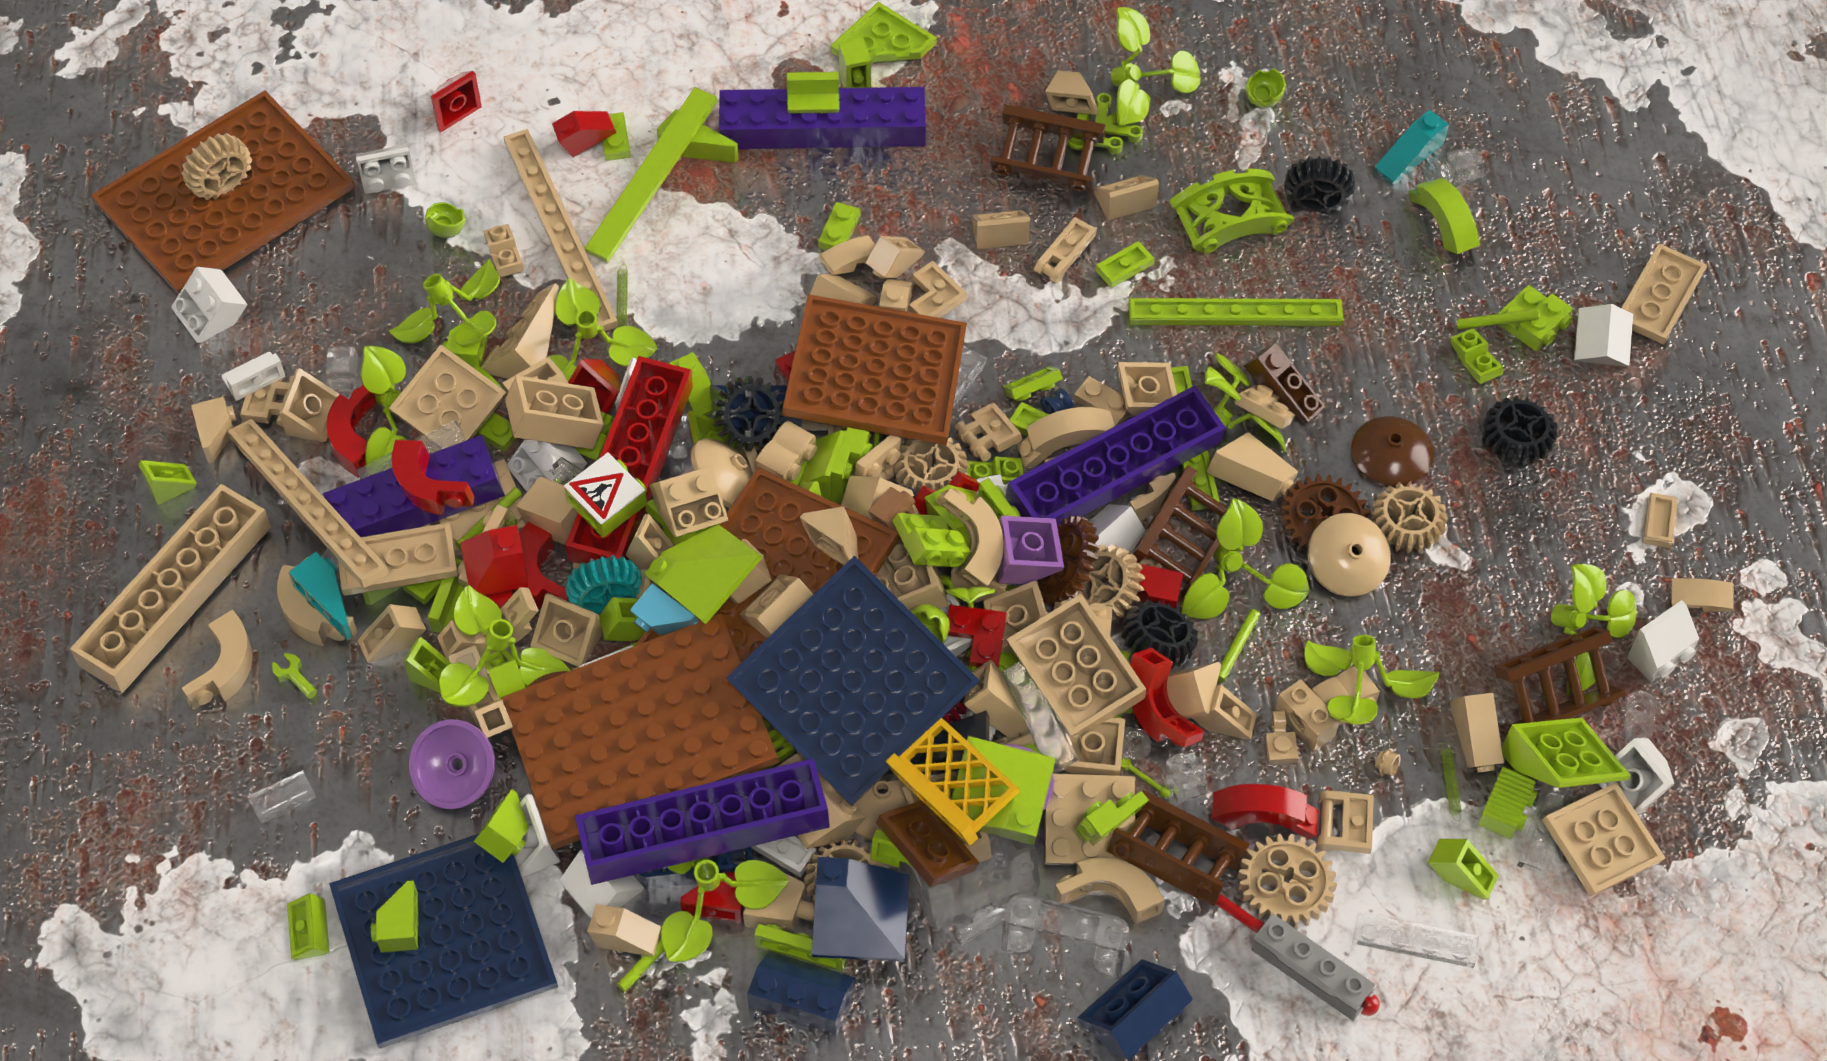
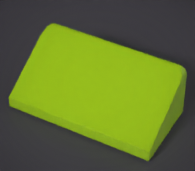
M309 893L287 903L291 959L299 960L328 954L329 940L325 899Z

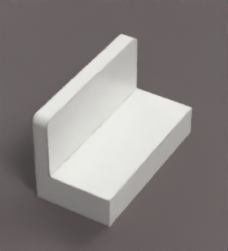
M267 352L222 375L224 383L236 401L286 377L280 359L276 353L272 355L271 352Z

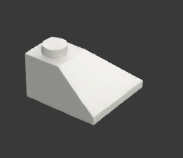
M1634 738L1615 755L1630 773L1631 777L1629 780L1598 783L1603 789L1617 782L1638 816L1674 785L1667 760L1648 738Z

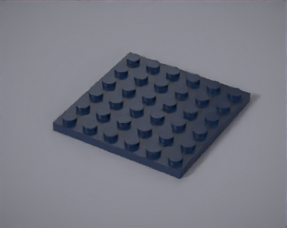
M855 556L726 678L805 760L814 758L817 772L851 807L890 770L886 763L888 758L894 753L898 757L904 753L940 718L945 717L980 682Z
M478 834L329 883L379 1049L558 988L515 856L510 854L502 863L474 842ZM414 880L418 892V949L381 953L377 942H372L371 924L376 923V912L407 881Z

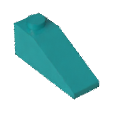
M1428 110L1411 124L1374 167V171L1394 185L1444 144L1449 124L1431 110Z
M315 552L289 571L293 587L348 641L352 635L335 574L337 568L329 558L323 559Z

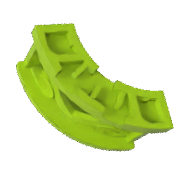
M1247 168L1245 173L1235 174L1234 170L1212 175V181L1202 185L1196 182L1169 200L1172 207L1176 209L1191 239L1193 249L1205 254L1215 251L1218 247L1231 240L1246 235L1260 233L1278 235L1295 221L1292 215L1286 213L1272 185L1275 181L1272 173L1261 169ZM1232 195L1240 201L1251 203V205L1241 217L1217 212L1223 203L1224 196ZM1216 199L1217 201L1211 206L1212 200ZM1191 212L1198 216L1194 222L1190 216ZM1207 220L1204 225V235L1200 237L1196 228Z

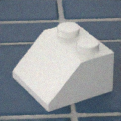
M1681 600L1641 628L1627 658L1650 682L1659 676L1665 678L1674 670L1677 663L1680 661L1686 663L1696 653L1694 649L1699 636L1686 603Z

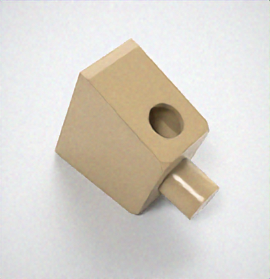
M785 874L788 878V885L772 904L758 910L745 908L743 913L744 926L757 928L758 924L765 926L773 924L781 927L785 932L791 933L795 929L798 918L814 922L815 903L805 900L806 884Z

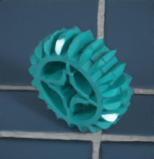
M612 555L609 558L601 556L597 560L591 558L589 563H580V568L572 569V574L567 576L566 595L569 602L600 615L612 597L636 598V595L640 593L639 586L642 584V575L638 565H634L632 560H626L625 557L616 559Z

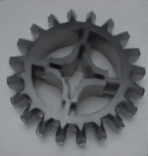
M1319 155L1318 158L1313 159L1309 156L1307 161L1299 159L1298 164H1292L1285 177L1284 189L1287 200L1292 201V206H1300L1301 210L1307 209L1311 212L1321 213L1326 211L1330 213L1333 209L1340 211L1341 207L1348 206V202L1354 196L1356 181H1354L1353 170L1348 169V164H1341L1340 159L1333 161L1331 157L1324 159Z
M746 376L745 382L741 377L735 378V385L731 382L725 384L728 392L724 390L718 391V395L723 400L713 401V404L719 407V410L711 412L712 416H719V421L713 422V426H722L723 429L718 432L719 437L728 434L725 441L727 445H731L735 441V449L741 450L743 445L746 451H752L753 446L757 450L763 449V442L768 444L772 440L771 436L774 437L778 431L775 428L781 427L784 422L779 421V417H784L782 416V411L779 412V407L783 406L784 400L776 401L780 392L777 390L770 393L773 384L767 383L763 386V378H757L755 382L752 376ZM744 391L741 405L737 409H730L733 399ZM754 392L764 399L768 409H762L758 406L757 397H754ZM750 408V410H753V413H760V415L745 417V415H739L738 412H745ZM730 418L740 421L744 435L735 430ZM762 418H768L765 428L754 436V430H756L758 421Z
M1516 395L1512 401L1505 397L1502 403L1497 401L1493 408L1488 410L1483 422V438L1486 439V447H1493V455L1501 454V461L1509 458L1512 465L1516 461H1520L1524 466L1528 460L1535 464L1538 459L1544 460L1547 454L1553 450L1554 443H1556L1558 438V423L1554 422V414H1547L1548 406L1539 407V400L1532 403L1529 402L1528 396L1524 400H1520ZM1506 421L1508 423L1506 427L1501 428L1500 423ZM1539 433L1540 438L1534 441V434Z
M1147 599L1144 603L1138 601L1136 605L1128 610L1122 622L1121 638L1125 640L1124 646L1131 648L1132 655L1148 648H1153L1173 661L1172 670L1175 666L1181 667L1192 657L1197 647L1198 631L1194 629V622L1187 620L1188 614H1181L1179 608L1174 609L1170 607L1169 602L1164 605L1158 599L1154 603Z

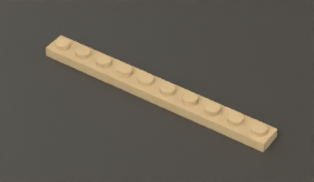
M525 129L503 136L507 150L566 278L573 279L597 295L600 301V310L597 314L598 325L603 326L604 331L617 328V318L529 130Z
M252 418L227 431L230 440L363 588L389 575L387 566Z

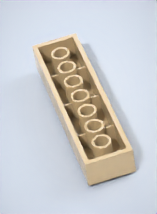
M220 484L70 648L77 665L123 693L271 528L265 509Z

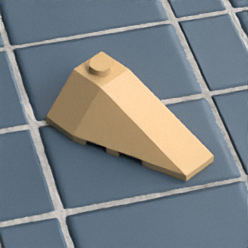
M556 283L536 294L520 314L522 319L505 333L508 339L501 347L496 345L481 366L482 369L490 375L510 379L547 357L559 289Z

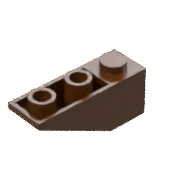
M1277 343L1261 350L1244 365V368L1258 385L1261 384L1271 388L1273 394L1279 397L1278 402L1287 406L1292 413L1305 423H1308L1326 407Z

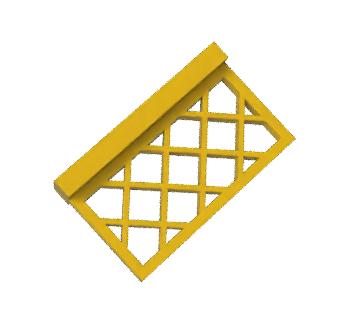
M940 718L899 757L894 753L886 760L893 774L969 846L978 839L976 833L1020 792L1013 782L943 718ZM944 729L949 734L948 744L934 745V738ZM953 750H967V761L952 762ZM947 751L945 763H932L933 752ZM927 752L926 764L913 765L910 762L917 753ZM985 767L987 769L986 779L971 780L972 768ZM966 768L965 780L951 781L952 769ZM945 770V781L931 782V771ZM992 785H1005L1008 788L1000 797H990ZM985 786L984 798L970 799L971 787ZM965 787L964 799H949L950 788ZM984 805L983 813L973 821L968 816L969 806Z

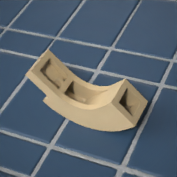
M1077 407L1049 414L1027 427L1029 436L1017 445L1023 467L1032 470L1056 450L1071 445H1081L1115 427L1111 412L1094 407Z
M950 488L942 492L936 502L965 525L970 537L969 550L971 553L956 573L975 587H987L997 573L1003 556L1004 541L1000 523L994 511L980 496L968 502V497L964 493Z
M282 565L277 582V595L284 617L290 628L302 639L320 646L324 645L326 636L336 641H343L345 638L293 587L289 571L295 568V566ZM347 616L352 635L349 640L354 641L357 629L353 617Z
M520 587L505 605L500 608L502 619L510 622L513 627L511 637L515 638V643L532 630L529 621L539 611L529 588ZM454 619L437 636L446 660H449L448 655L476 645L479 655L482 657L487 647L486 636L481 632L475 636L465 635L456 627Z
M233 609L208 624L213 639L221 648L218 661L209 671L181 688L188 704L193 710L200 705L209 703L218 694L224 702L230 699L242 687L251 670L253 657L251 643L242 621Z
M476 645L447 656L450 664L464 663L470 666L473 671L481 659ZM483 665L478 675L488 680V692L483 700L475 705L468 706V709L477 728L488 738L512 728L513 725L504 703L497 696Z
M1092 858L1078 862L1076 876L1068 875L1060 879L1058 884L1055 885L1054 898L1059 907L1089 894H1109L1119 899L1125 905L1135 924L1162 913L1165 901L1156 884L1147 874L1130 863L1112 858Z

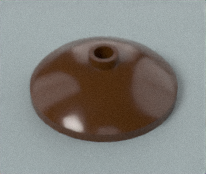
M1384 416L1369 420L1356 431L1351 444V457L1357 470L1369 481L1384 487L1390 485L1393 488L1400 482L1406 487L1410 481L1412 485L1416 484L1428 474L1434 459V449L1429 436L1415 423L1400 417Z

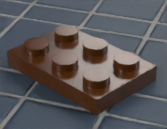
M922 801L879 815L876 824L930 887L976 871L979 861L949 826Z

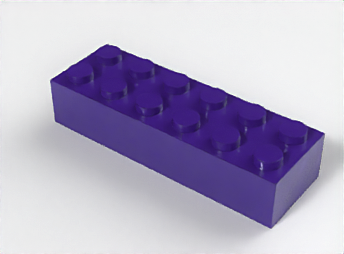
M483 435L429 454L430 458L426 470V476L433 480L468 482L475 496L472 507L462 506L454 508L445 505L443 515L423 511L408 500L392 468L324 492L323 496L361 538L419 528L501 498L505 494L491 452Z

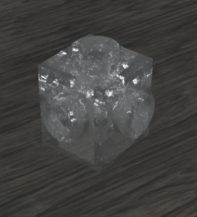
M1194 752L1186 755L1183 753L1176 754L1166 761L1162 780L1167 790L1171 789L1177 804L1205 796L1207 771L1202 761L1198 762Z

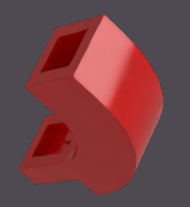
M364 385L356 388L349 399L339 394L330 407L326 422L327 434L334 456L345 470L357 478L367 470L365 453L368 441L357 435L355 429L360 420L377 404L375 393L368 391Z
M395 440L392 451V469L400 487L412 504L423 511L443 515L445 505L454 508L473 506L475 496L468 482L439 481L426 476L430 455L423 441Z
M527 522L520 531L519 536L528 588L538 610L542 608L547 593L568 601L565 588L550 581L540 572L542 564L554 550L552 534Z
M1153 648L1133 654L1130 666L1146 688L1145 699L1132 706L1133 712L1143 729L1157 742L1170 738L1175 745L1183 748L1201 741L1204 730L1180 715L1170 702L1167 692V680L1173 661Z
M1241 784L1213 792L1211 819L1232 830L1251 823L1276 824L1288 828L1309 840L1317 837L1319 810L1306 803L1307 795L1296 790L1268 784Z

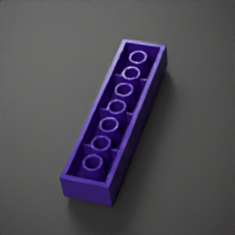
M924 87L839 88L838 113H788L787 89L719 90V133L736 142L738 149L925 146Z
M1194 385L1009 481L1005 498L1011 506L1013 505L1017 508L1021 517L1056 519L1057 524L1061 525L1063 518L1068 519L1070 515L1082 517L1221 443L1226 427Z
M814 758L575 815L591 885L830 828L828 807Z

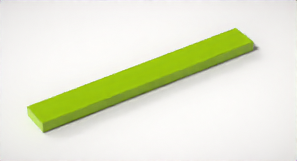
M697 87L693 88L585 246L587 253L607 263L610 261L718 102L716 96Z
M1129 298L1128 301L1129 325L1342 326L1344 321L1342 299Z

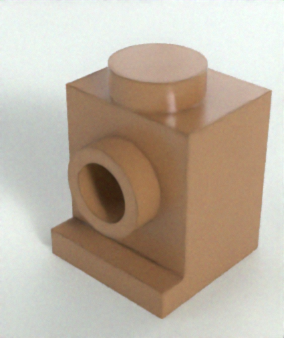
M890 486L871 506L868 512L874 521L897 531L892 520L897 513L914 514L915 511L912 505L915 503V500L906 491L899 492Z

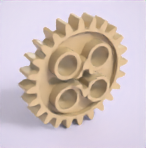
M1278 834L1276 842H1273L1267 836L1264 842L1265 846L1257 841L1254 846L1255 851L1247 850V859H1242L1240 865L1242 869L1238 873V879L1242 880L1239 882L1238 890L1245 891L1242 895V901L1251 900L1248 908L1249 911L1258 908L1259 920L1265 915L1270 918L1272 914H1275L1285 922L1290 921L1293 928L1296 929L1299 920L1308 926L1310 916L1318 921L1321 915L1320 911L1325 913L1328 911V903H1332L1335 896L1332 892H1335L1337 883L1333 882L1336 872L1329 871L1333 863L1332 861H1323L1326 854L1325 851L1315 852V842L1307 847L1305 846V837H1302L1299 842H1295L1294 835L1290 834L1288 841H1284L1282 835ZM1272 860H1280L1285 865H1275ZM1300 871H1309L1313 876H1303ZM1270 885L1274 890L1266 891L1261 886ZM1298 896L1303 902H1294L1290 897Z

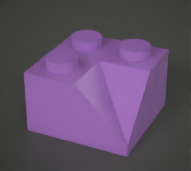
M1016 516L1000 517L999 523L1002 529L1004 545L1001 564L997 571L999 583L1027 584L1063 570L1064 563L1056 519Z

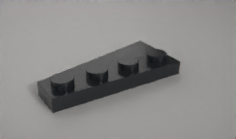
M987 711L949 724L966 740L968 736L989 741L990 716ZM944 729L934 738V745L948 744L949 734ZM953 750L952 762L962 761L964 750ZM947 751L933 752L932 763L946 762ZM927 752L917 753L910 762L913 765L926 764ZM890 769L879 781L888 782L899 779ZM952 769L951 772H957L959 769ZM945 770L931 771V775L945 773Z

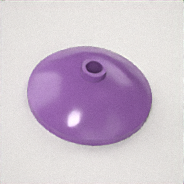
M454 719L436 722L418 736L412 747L409 758L410 777L417 792L434 806L444 809H458L469 806L483 796L492 782L495 771L493 748L486 735L469 722ZM458 759H461L463 762L461 769H458L456 766Z

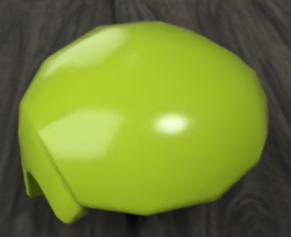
M1274 68L1270 71L1258 70L1247 80L1245 92L1248 100L1261 108L1274 106L1283 97L1286 88L1285 78Z
M446 202L434 203L427 208L425 222L433 235L441 238H452L462 231L466 221L463 209H457L454 205Z
M921 604L912 608L910 611L944 644L950 629L947 615L938 607L930 604Z

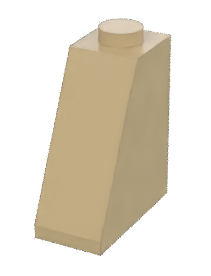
M1249 432L1217 450L1207 470L1212 476L1270 501H1274L1282 495L1286 496L1289 488L1294 489V480L1298 473L1295 468Z
M989 660L972 672L980 682L965 696L964 704L975 714L987 711L990 716V725L1008 738H1012L1019 732L1028 731L1033 724L1034 708L993 661Z
M1494 694L1470 695L1450 700L1467 768L1477 767V773L1494 771L1496 764L1504 763Z

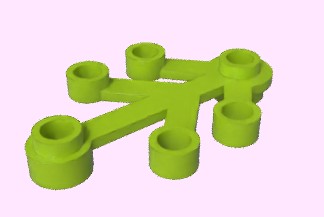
M1100 93L1096 98L1099 112L1096 115L1095 122L1106 124V134L1127 136L1128 140L1134 143L1141 141L1143 137L1142 127L1138 125L1118 126L1117 112L1106 117L1107 110L1111 107L1112 97L1107 93ZM1146 93L1150 108V96ZM1076 113V118L1088 121L1091 118V114ZM1114 136L1105 138L1104 144L1097 143L1094 146L1105 147L1111 154H1118L1122 151L1123 141L1121 138ZM1069 139L1068 145L1072 149L1082 150L1084 144L1082 139Z

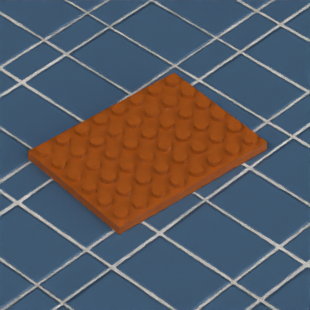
M264 90L91 194V197L100 210L179 295L196 267L220 269L223 271L356 187L354 181ZM218 133L222 136L228 133L230 136L239 138L250 152L252 161L250 163L251 169L246 172L248 177L243 178L240 181L242 185L234 187V191L230 190L226 194H221L216 200L212 197L208 200L203 197L199 198L185 185L186 183L181 174L184 170L182 165L187 162L186 156L191 155L193 152L192 148H197L200 142L204 143L207 141L209 136L214 138Z
M757 468L726 513L728 521L719 524L739 540H748L763 554L772 581L779 574L798 577L815 594L843 567V565L813 546L800 519L803 513L842 506L761 468ZM845 507L857 534L858 559L876 576L901 537L898 531ZM772 581L740 604H736L728 598L713 615L722 614L740 663L749 657L767 638L746 622L739 614ZM650 629L648 633L644 632L635 646L663 635H658Z
M721 613L713 616L707 624L699 621L695 625L686 626L501 697L513 725L511 729L553 850L580 840L575 815L750 774L779 763L762 716L726 680L741 663Z

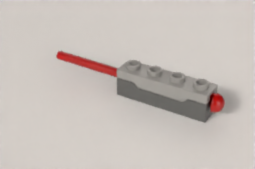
M1220 894L1216 906L1256 933L1252 951L1352 1021L1356 1019L1360 1012L1364 1016H1372L1378 1012L1380 1001L1375 994L1372 996L1376 985L1275 914H1272L1264 923Z

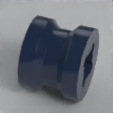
M1062 388L1055 390L1051 397L1046 396L1042 398L1040 402L1043 412L1047 414L1074 408L1071 397Z

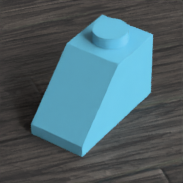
M654 584L648 587L630 609L637 618L634 623L647 633L651 629L658 635L668 634L699 622L695 615Z

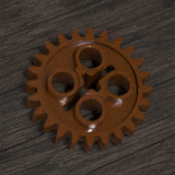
M1319 474L1316 475L1314 482L1308 476L1303 484L1297 481L1294 489H1288L1287 495L1284 496L1281 503L1283 506H1281L1279 514L1282 517L1279 523L1286 526L1283 535L1292 534L1289 543L1298 542L1299 547L1297 551L1300 552L1304 548L1308 549L1310 537L1316 527L1331 516L1341 513H1353L1368 519L1371 511L1363 509L1367 500H1358L1361 491L1352 493L1350 491L1352 483L1344 487L1342 486V478H1339L1335 483L1332 482L1331 475L1327 476L1326 481H1322ZM1322 498H1328L1331 502H1326ZM1301 512H1306L1310 516H1304ZM1352 546L1353 553L1356 549V547Z
M1070 515L1068 519H1062L1061 525L1057 524L1064 563L1063 570L1037 580L1043 601L1055 606V602L1071 600L1078 596V591L1084 592V582H1090L1089 572L1095 571L1092 564L1098 560V557L1094 556V554L1100 547L1095 544L1099 539V536L1095 535L1097 528L1093 527V522L1079 516L1074 517Z

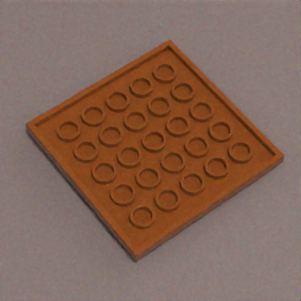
M808 294L783 404L782 416L947 445L967 323Z

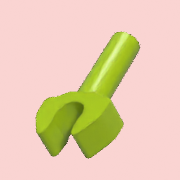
M284 653L285 659L290 665L287 669H282L277 663L272 662V670L278 682L291 680L309 699L317 694V690L299 673L302 663L296 655Z

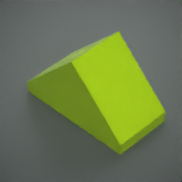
M140 460L138 463L146 485L158 505L195 488L197 485L186 464Z
M418 637L404 659L409 681L441 693L439 677L443 669L450 665V662L423 638Z

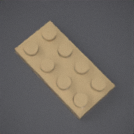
M1659 243L1622 306V309L1633 314L1632 331L1664 345L1708 265Z
M450 522L361 537L387 566L389 572L388 576L366 588H363L338 560L343 596L458 576Z

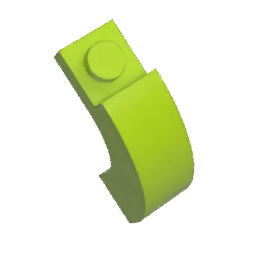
M1439 178L1431 182L1420 183L1416 189L1408 191L1411 202L1425 206L1435 217L1441 231L1445 250L1459 254L1480 246L1477 228L1471 211L1460 192L1449 181Z

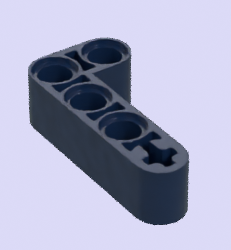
M752 847L710 856L707 860L716 863L719 873H735V869L739 864H735L733 861L737 858H743L746 861L753 860ZM665 867V872H662V868L652 870L650 873L636 874V879L645 889L697 884L693 867L682 875H678L668 867Z

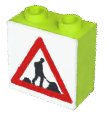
M606 453L564 485L567 502L602 538L606 537L647 505L645 493L647 489L638 478L634 479L628 473L624 463L619 459L615 460L609 453Z

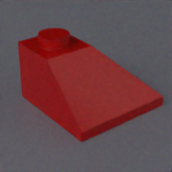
M474 71L461 72L453 78L446 80L431 95L437 130L440 133L482 107L476 73Z
M581 359L568 381L569 384L593 387L600 411L606 414L609 413L620 392L619 375L601 359Z
M517 525L488 530L460 543L468 585L478 593L488 596L515 591L520 587L528 588Z

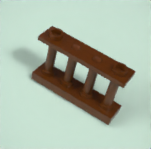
M1007 104L1004 105L1002 113L1003 124H1007L1009 127L1001 158L991 156L992 171L1002 176L1012 174L1070 186L1071 189L1079 192L1085 190L1092 191L1093 177L1087 176V171L1094 144H1104L1106 124ZM1022 127L1032 129L1033 131L1026 163L1011 160L1018 129ZM1046 133L1057 134L1059 137L1051 168L1036 165L1043 135ZM1071 138L1082 139L1084 142L1076 173L1061 170L1068 141Z
M1189 465L1177 477L1131 553L1136 557L1137 563H1140L1144 557L1148 560L1152 558L1168 570L1182 572L1183 580L1186 581L1180 592L1182 596L1186 595L1192 583L1201 576L1220 543L1217 539V530L1182 507L1183 503L1180 502V499L1183 495L1185 497L1189 495L1220 517H1223L1228 509L1195 486L1196 483L1192 480L1197 471ZM1170 516L1173 518L1177 516L1210 538L1211 541L1206 550L1204 551L1171 529L1170 524L1167 522ZM1157 537L1166 538L1199 560L1193 572L1157 549L1158 545L1154 543Z
M1593 626L1494 665L1496 677L1513 684L1522 720L1512 724L1569 719L1598 706L1612 705L1616 702V699L1626 696L1625 690L1608 684L1600 652L1603 645L1612 642L1610 631ZM1589 653L1597 690L1583 695L1575 660L1578 655ZM1561 662L1564 664L1572 700L1558 705L1549 670L1552 669L1553 665ZM1538 673L1547 710L1533 715L1524 680L1526 676Z
M1142 790L1149 801L1135 814V822L1128 832L1117 827L1114 829L1107 852L1215 907L1224 886V882L1219 880L1227 867L1238 872L1241 861L1245 858L1250 844ZM1146 826L1163 833L1154 846L1138 839ZM1173 839L1189 847L1181 860L1165 852ZM1200 853L1216 860L1208 874L1192 866Z

